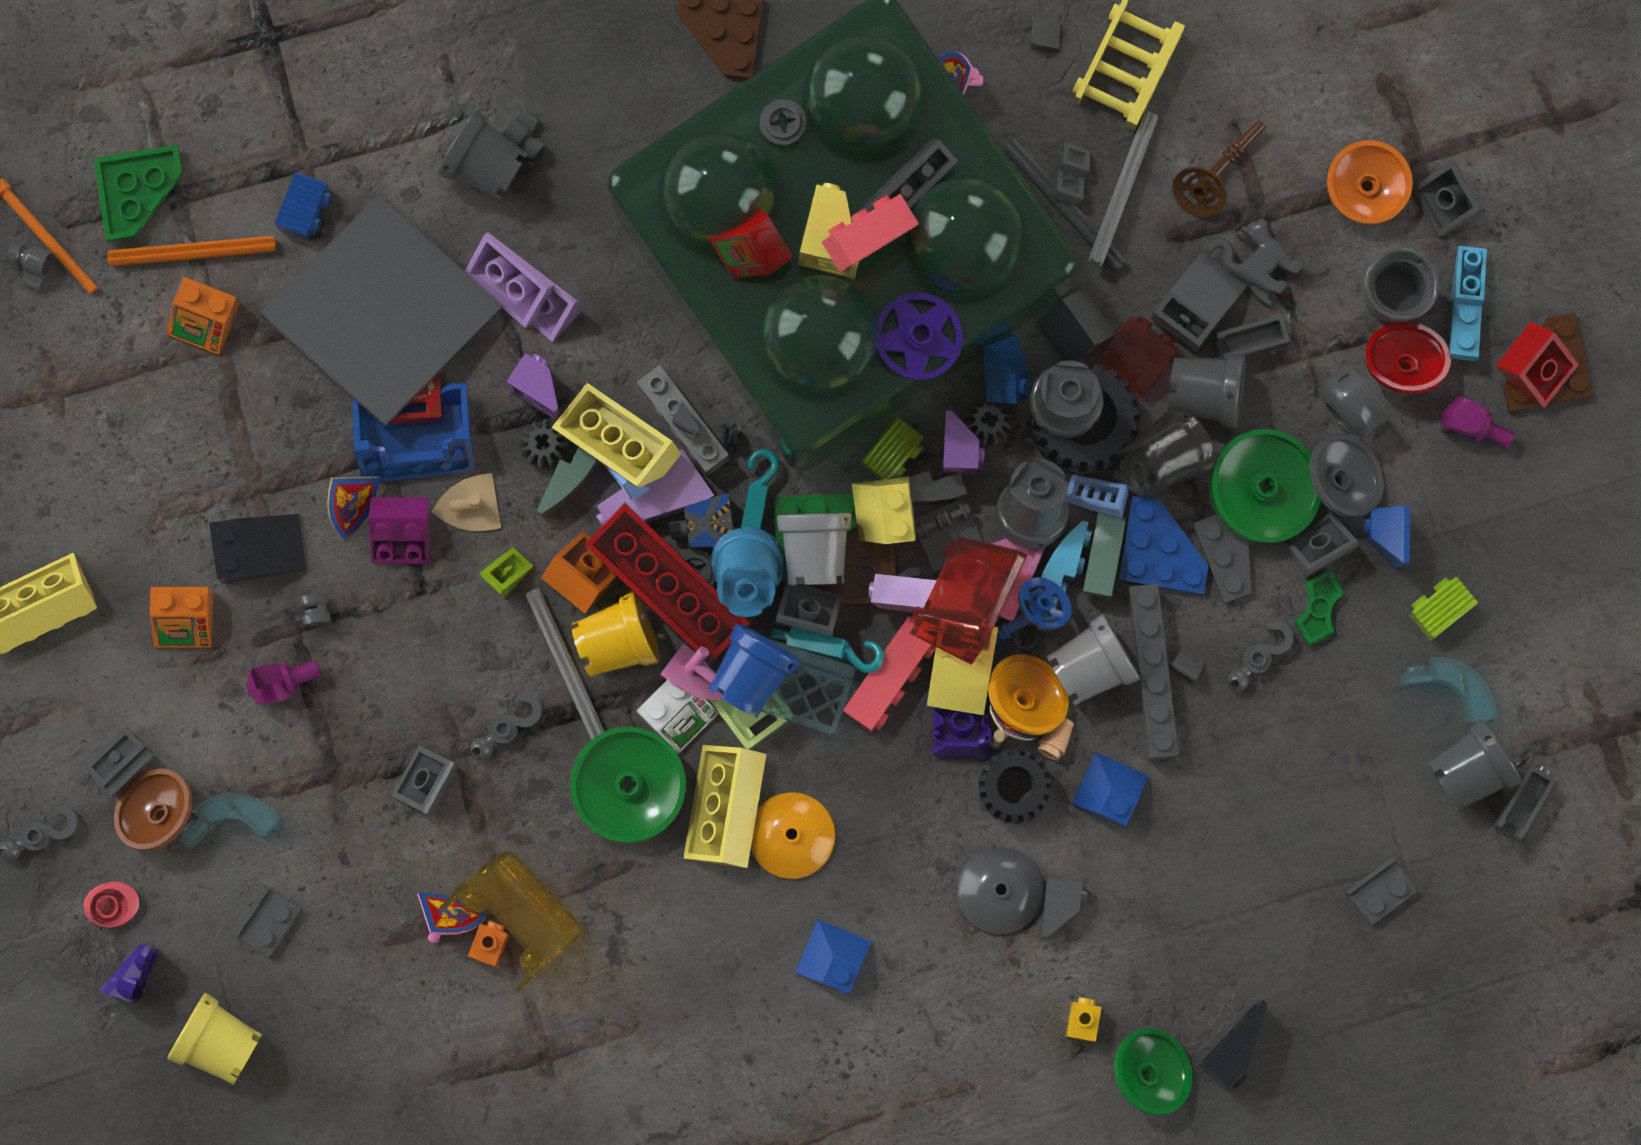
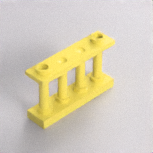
M1122 0L1120 5L1114 4L1108 17L1112 22L1084 79L1078 78L1072 93L1076 94L1074 104L1079 105L1085 95L1123 113V117L1127 118L1125 128L1135 132L1183 34L1185 26L1175 21L1171 29L1167 27L1163 29L1125 11L1129 0ZM1121 21L1159 39V43L1163 44L1159 54L1156 52L1151 54L1113 36L1119 22ZM1110 46L1148 64L1147 67L1151 69L1148 77H1141L1140 79L1102 61L1101 59L1107 47ZM1095 71L1136 89L1135 92L1139 94L1136 102L1130 101L1128 104L1090 86L1089 83Z

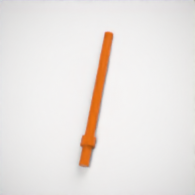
M1 178L0 198L2 197L82 287L90 295L95 293L98 286L11 191L12 187L4 178Z

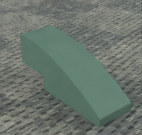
M578 447L571 464L560 460L537 509L538 515L544 518L571 499L587 482L600 461L580 447Z
M1098 512L1082 594L1105 599L1111 598L1126 517L1123 516L1121 519Z

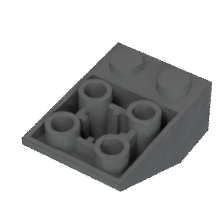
M1201 252L1153 312L1151 320L1197 353L1247 285Z

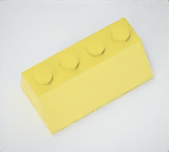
M588 383L552 426L559 434L638 488L665 476L681 455V452L672 440Z
M74 553L0 587V654H5L14 647L27 641H33L38 636L52 629H58L65 623L78 617L86 616L91 611L97 609L91 588Z
M702 746L684 859L725 866L748 867L766 754L738 747Z

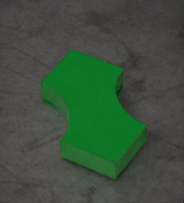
M1331 569L1305 582L1308 604L1303 615L1294 624L1308 647L1334 633L1331 624V610L1336 600L1344 592Z

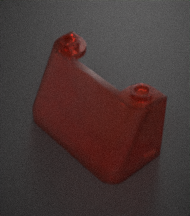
M957 536L955 541L949 539L942 553L947 556L945 564L923 608L917 606L910 619L914 623L910 634L972 665L986 644L1027 558V554L1017 549Z

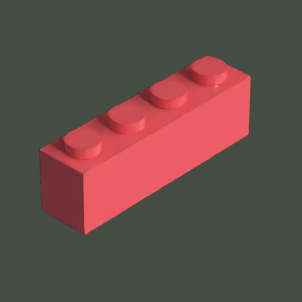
M908 616L883 652L884 661L881 667L867 675L843 709V714L870 733L874 728L880 730L889 717L885 714L889 706L892 704L896 707L904 696L905 692L901 689L907 681L913 683L922 670L918 667L919 663L924 657L929 660L936 650L934 642L937 636Z

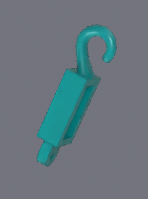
M769 449L754 451L748 459L749 470L755 468V461L760 457L768 458L771 462V467L763 477L749 485L741 528L761 529L768 496L767 485L780 468L778 456Z
M792 627L790 632L778 629L772 630V639L786 642V645L794 651L847 663L848 660L856 669L863 673L875 672L884 661L882 648L873 641H865L864 647L874 650L875 659L870 664H864L854 653L851 644L844 639Z

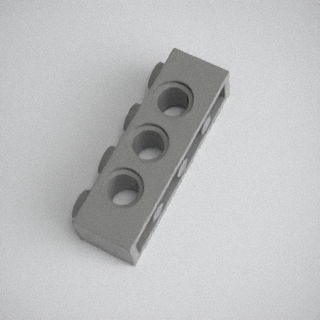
M660 365L637 381L640 391L706 477L729 461L728 453ZM681 402L684 403L700 429L701 434L697 438L673 425L672 419Z

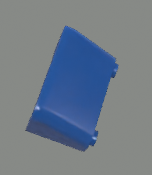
M466 383L448 384L440 390L442 422L388 424L384 427L352 398L354 450L361 477L379 476V482L458 474L472 470L475 462ZM427 403L408 404L399 414L427 412Z

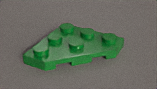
M178 145L94 158L105 240L107 243L136 238L182 177L183 169Z
M853 494L774 497L776 539L783 548L784 555L783 533L778 529V515L851 513V528L847 531L846 538L857 528ZM785 565L783 576L779 583H787L788 581L787 565Z

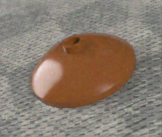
M153 769L132 780L121 793L114 812V826L121 841L138 851H152L174 840L186 825L191 813L192 794L186 780L178 773L169 769Z

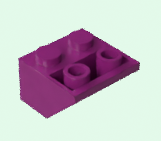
M372 497L368 516L372 564H429V498Z

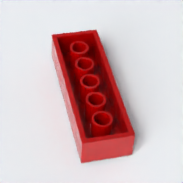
M625 501L585 542V545L696 652L700 647L707 648L709 655L705 660L709 664L732 642L730 636L736 624L746 627L750 624L746 617L737 616L729 612V608L724 603H720L717 589Z

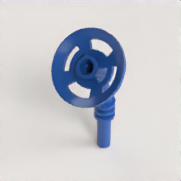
M1036 577L1027 580L1018 592V602L1023 614L1007 624L1003 622L1002 627L1000 625L996 626L998 628L996 643L1000 644V640L1006 641V637L1012 638L1013 633L1031 622L1045 629H1057L1066 624L1071 616V603L1065 591L1058 584L1046 578ZM1034 587L1044 588L1043 591L1036 590L1031 593H1029L1028 591L1029 589ZM1053 594L1058 599L1062 611L1056 610L1055 604L1050 598ZM1024 601L1028 603L1029 611L1027 610ZM1053 619L1058 620L1057 622H1054V623H1044V622H1050V621H1052Z

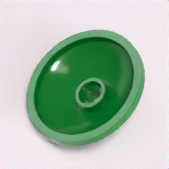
M1145 1028L1129 1034L1119 1045L1114 1060L1115 1078L1122 1095L1134 1108L1145 1114L1160 1116L1171 1113L1184 1104L1192 1086V1068L1185 1050L1174 1037L1162 1030Z

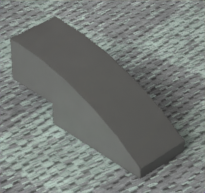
M929 471L909 477L912 505L944 504L961 498H967V491L960 473L936 481L932 480Z

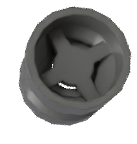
M315 593L299 597L300 607L304 610L302 617L304 627L320 626L332 622L331 615L326 608L328 603L327 593Z

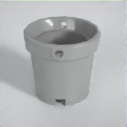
M851 513L777 516L778 529L783 533L788 585L845 583L847 531L851 528Z
M1103 614L1092 620L1090 627L1058 650L1047 655L1049 661L1057 659L1058 663L1053 665V670L1068 696L1074 693L1077 694L1078 697L1072 701L1075 706L1122 683L1129 685L1140 679L1128 654Z

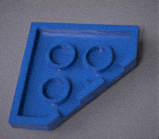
M1132 496L1118 581L1138 585L1158 584V587L1162 589L1204 595L1208 572L1207 563L1160 500Z

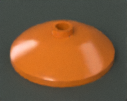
M1364 140L1345 147L1336 155L1327 174V190L1332 204L1344 217L1360 224L1375 225L1391 220L1403 210L1412 191V174L1407 161L1395 148L1379 141ZM1369 183L1372 186V190L1365 191L1362 188V184Z

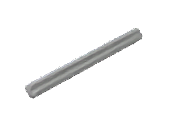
M1145 111L1141 118L1089 256V262L1097 266L1103 265L1158 120V116L1155 113Z
M539 588L533 589L526 594V597L592 740L605 731Z

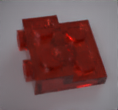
M1139 315L1137 319L1133 316L1129 317L1097 364L1102 365V368L1107 371L1111 368L1118 372L1117 376L1121 380L1125 378L1130 384L1129 388L1144 397L1178 348L1174 346L1176 341L1164 332L1158 335L1150 329L1153 324Z

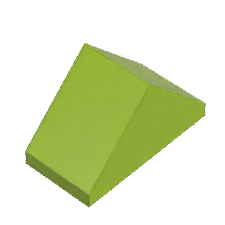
M512 547L486 567L479 575L504 599L534 566Z

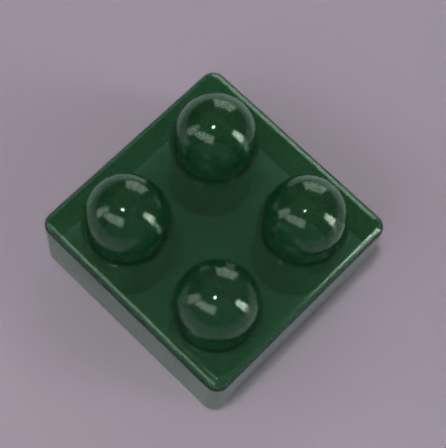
M865 0L614 168L608 178V189L617 219L787 464L799 471L813 469L984 353L985 344L1011 335L1065 298L1070 292L1078 263L1077 255L1072 246L897 0ZM779 99L794 101L803 109L806 116V130L799 141H795L788 146L775 145L764 137L760 128L762 111L768 104ZM780 112V121L775 123V126H780L783 132L787 133V124L792 123V121L786 120L783 112ZM931 139H939L958 160L910 208L919 225L860 260L855 279L798 265L800 249L816 185L823 186L824 183H830L839 186L841 191H845L851 217ZM762 209L772 220L793 258L769 275L733 278L714 249L709 237L722 235L736 229ZM909 293L934 295L946 302L956 313L960 321L963 335L960 353L947 371L932 379L911 380L899 376L884 364L878 354L879 335L877 320L884 308L891 301ZM909 300L911 305L920 314L936 306V304L924 300ZM894 309L885 318L881 335L898 327ZM948 316L940 332L955 344V329ZM885 351L893 363L906 370L904 352ZM929 356L923 373L938 369L949 359Z

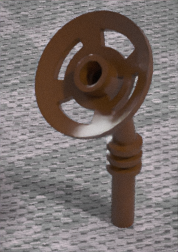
M1258 120L1237 142L1233 141L1231 143L1232 147H1227L1228 151L1224 150L1222 152L1223 156L1210 170L1202 167H1188L1181 170L1176 175L1172 185L1173 195L1178 204L1190 214L1199 217H1210L1219 213L1227 200V192L1219 176L1231 163H1236L1235 159L1239 160L1241 158L1240 154H1245L1244 150L1266 129V126ZM1190 173H1195L1191 175L1186 182L1182 181L1186 175ZM1198 178L1195 184L1191 183L1192 180ZM1189 191L1191 196L1198 200L1197 205L1190 202L1183 192ZM1209 192L1213 194L1210 198H1206ZM1216 197L1219 198V202L1211 207H1207V204L1212 203L1216 199Z

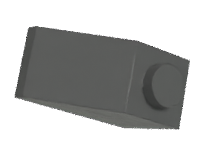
M1050 878L1046 880L1041 938L1050 936L1080 911V906L1086 905L1087 889H1082V882Z

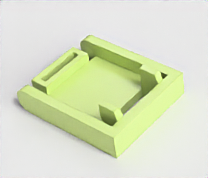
M776 692L765 704L757 718L752 713L747 714L726 701H710L744 748L749 750L793 718L792 713ZM772 712L777 721L757 736H754L749 728Z

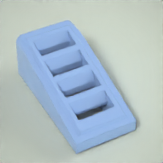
M1073 474L1066 495L1068 503L1121 519L1129 498L1127 485ZM1079 486H1084L1082 495L1076 496ZM1091 489L1095 490L1092 499L1088 498ZM1102 492L1106 493L1104 501L1100 500ZM1113 496L1117 497L1115 503H1112Z

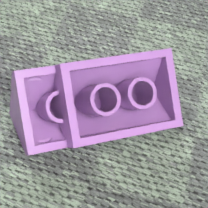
M490 233L484 234L464 272L502 304L503 309L524 328L532 324L551 342H554L582 312L579 302Z

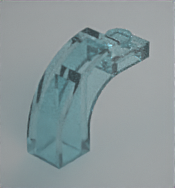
M1430 657L1426 660L1427 670H1424L1423 665L1411 666L1406 668L1407 672L1399 676L1401 687L1428 683H1438L1449 687L1460 699L1465 725L1474 724L1479 719L1489 722L1498 718L1495 700L1488 684L1473 668L1460 661L1445 657Z
M242 793L219 794L202 801L191 810L199 819L196 822L191 820L182 829L181 833L183 836L179 840L187 848L192 849L215 825L226 820H239L246 823L260 838L265 840L285 818L272 806L254 796Z

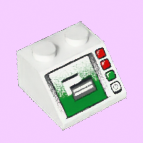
M668 680L637 710L638 715L660 737L666 740L678 754L719 714L706 699L684 692Z

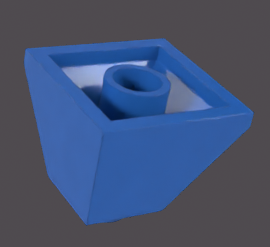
M1011 334L985 344L986 402L1017 404L1029 399L1032 383L1029 379V369L1017 335Z
M1410 506L1371 509L1368 517H1363V534H1368L1367 542L1396 571H1402L1409 564Z
M1095 752L1072 805L1125 828L1148 776Z
M817 920L796 973L849 995L871 941Z

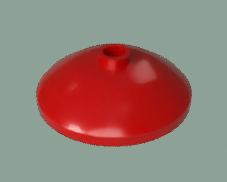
M1400 322L1386 325L1370 337L1365 350V364L1371 376L1387 389L1403 394H1419L1436 388L1444 381L1450 369L1451 355L1446 342L1432 329L1417 323Z

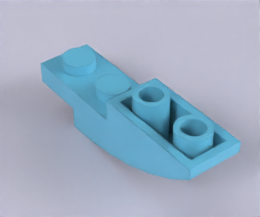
M1458 246L1448 331L1451 359L1477 361L1479 357L1487 249Z
M1082 521L1062 540L1048 561L1041 578L1055 582L1066 591L1067 583L1062 582V580L1074 581L1076 574H1082L1085 558H1081L1080 554L1082 546L1088 548L1092 532L1087 530L1088 522ZM1037 587V590L1043 591L1044 588ZM1053 594L1050 598L1054 602L1056 608L1058 599ZM1053 619V620L1050 621V622H1044V623H1054V622H1057L1058 620ZM1038 627V631L1050 632V629Z

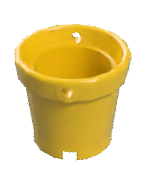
M634 592L620 597L618 603L572 623L574 627L572 634L580 659L589 660L590 665L584 668L591 677L636 664L648 666L659 663V648L652 624L641 599Z

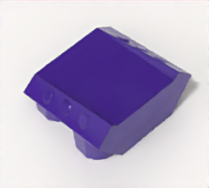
M987 695L984 715L934 707L933 756L940 760L948 758L979 759L980 761L990 757L991 713L989 706L991 701L989 695Z
M139 944L99 992L137 1004V1001L140 1000L143 994L146 979L154 965L159 949Z

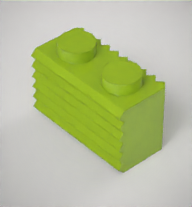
M896 417L863 458L861 464L881 480L902 477L907 471L904 465L911 458L915 461L925 447L921 445L924 437L899 417Z
M1447 577L1433 587L1436 591L1434 595L1429 599L1423 595L1411 605L1414 611L1409 616L1430 641L1478 604L1477 600L1474 599L1458 577L1453 578L1451 581Z

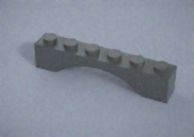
M1158 584L1131 586L1127 590L1140 677L1147 761L1176 758L1179 752Z

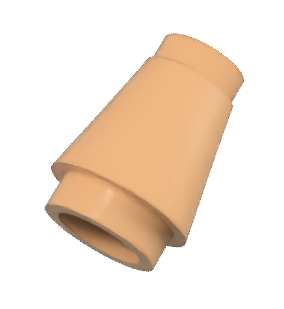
M1065 718L1056 729L1046 733L1038 742L1040 745L1038 752L1050 760L1058 761L1060 756L1065 754L1074 723Z

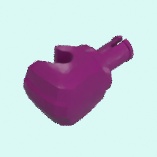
M1466 397L1455 398L1441 414L1440 430L1442 432L1452 430L1465 436H1473L1472 441L1475 443H1479L1481 439L1487 438L1507 449L1515 436V432L1493 423V413L1488 411L1486 407Z
M316 660L293 668L288 666L286 661L281 662L280 665L268 664L259 666L247 673V692L249 696L253 697L256 704L259 705L279 702L296 694L297 684L317 677L320 678L321 673Z

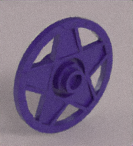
M909 293L894 299L884 308L876 323L875 345L880 358L890 370L907 379L927 380L943 374L956 361L962 347V328L956 313L946 302L931 294ZM909 300H924L934 303L936 306L920 314L911 305ZM894 309L898 327L881 335L884 320L889 312ZM948 316L955 329V344L940 332ZM885 351L904 352L906 370L893 363ZM929 356L949 359L938 369L923 373Z

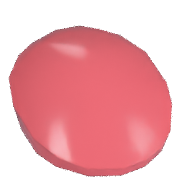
M111 881L98 885L84 899V914L87 920L99 927H118L128 922L137 913L139 908L138 894L129 884Z

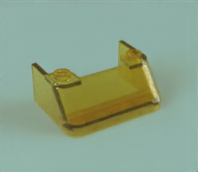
M509 851L502 852L465 879L439 907L444 912L454 903L460 901L467 910L475 913H480L488 908L526 949L520 955L519 963L523 971L528 974L515 987L518 993L541 976L583 935V928L580 922L516 854Z

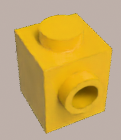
M1079 997L1078 1003L1071 1002L1065 1037L1096 1042L1102 1008L1095 1006L1096 1000Z

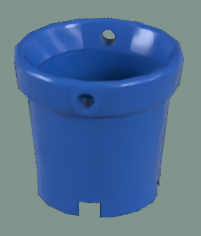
M736 624L730 636L732 642L708 689L714 694L717 690L723 694L721 699L747 714L752 713L757 718L785 677L792 675L801 662L790 652L746 626Z

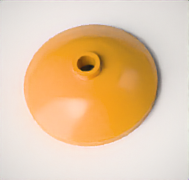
M1024 654L1012 655L1000 661L990 674L988 694L991 704L998 716L1013 729L1029 735H1042L1056 729L1065 719L1069 707L1068 694L1053 668L1043 660Z
M789 792L773 796L757 809L751 851L759 865L767 872L780 878L799 879L815 873L827 862L834 847L835 829L830 814L820 802L802 793ZM789 829L797 831V837L793 840L786 837V832Z

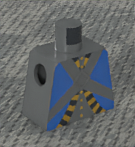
M728 493L685 506L686 520L669 522L671 539L688 537L690 549L713 551L720 538L733 530Z

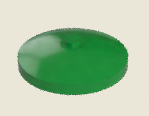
M1272 429L1249 431L1228 442L1214 460L1209 478L1211 502L1222 523L1240 538L1259 544L1282 542L1302 532L1315 517L1321 502L1310 479V451L1293 436Z
M618 727L599 734L581 750L571 773V797L578 815L595 833L616 842H641L663 832L678 816L686 795V774L677 752L662 737L643 728Z

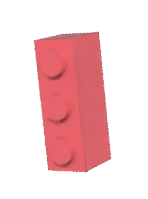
M901 194L892 199L886 195L873 203L874 210L868 213L866 208L850 217L853 222L845 226L844 222H841L828 230L830 236L822 241V244L839 272L844 271L919 225Z

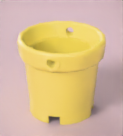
M204 993L167 1058L179 1065L189 1064L234 1085L237 1078L231 1075V1073L237 1077L239 1076L262 1034L218 1006V1000L208 993Z

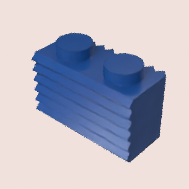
M295 172L275 220L276 227L284 232L310 240L311 235H316L319 231L321 219L318 217L321 209L328 207L332 197L328 184Z

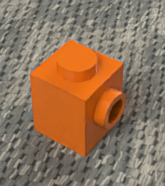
M488 921L487 926L480 924L468 957L498 967L509 934L503 932L505 927Z

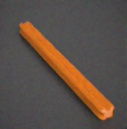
M274 236L109 250L107 260L108 264L113 267L275 252L277 245Z

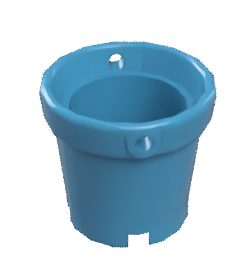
M751 527L739 528L723 535L714 546L711 566L714 579L717 582L718 598L720 603H724L732 614L742 617L757 616L762 613V609L767 607L768 604L769 606L772 604L775 587L781 581L786 565L784 550L775 537L761 529Z

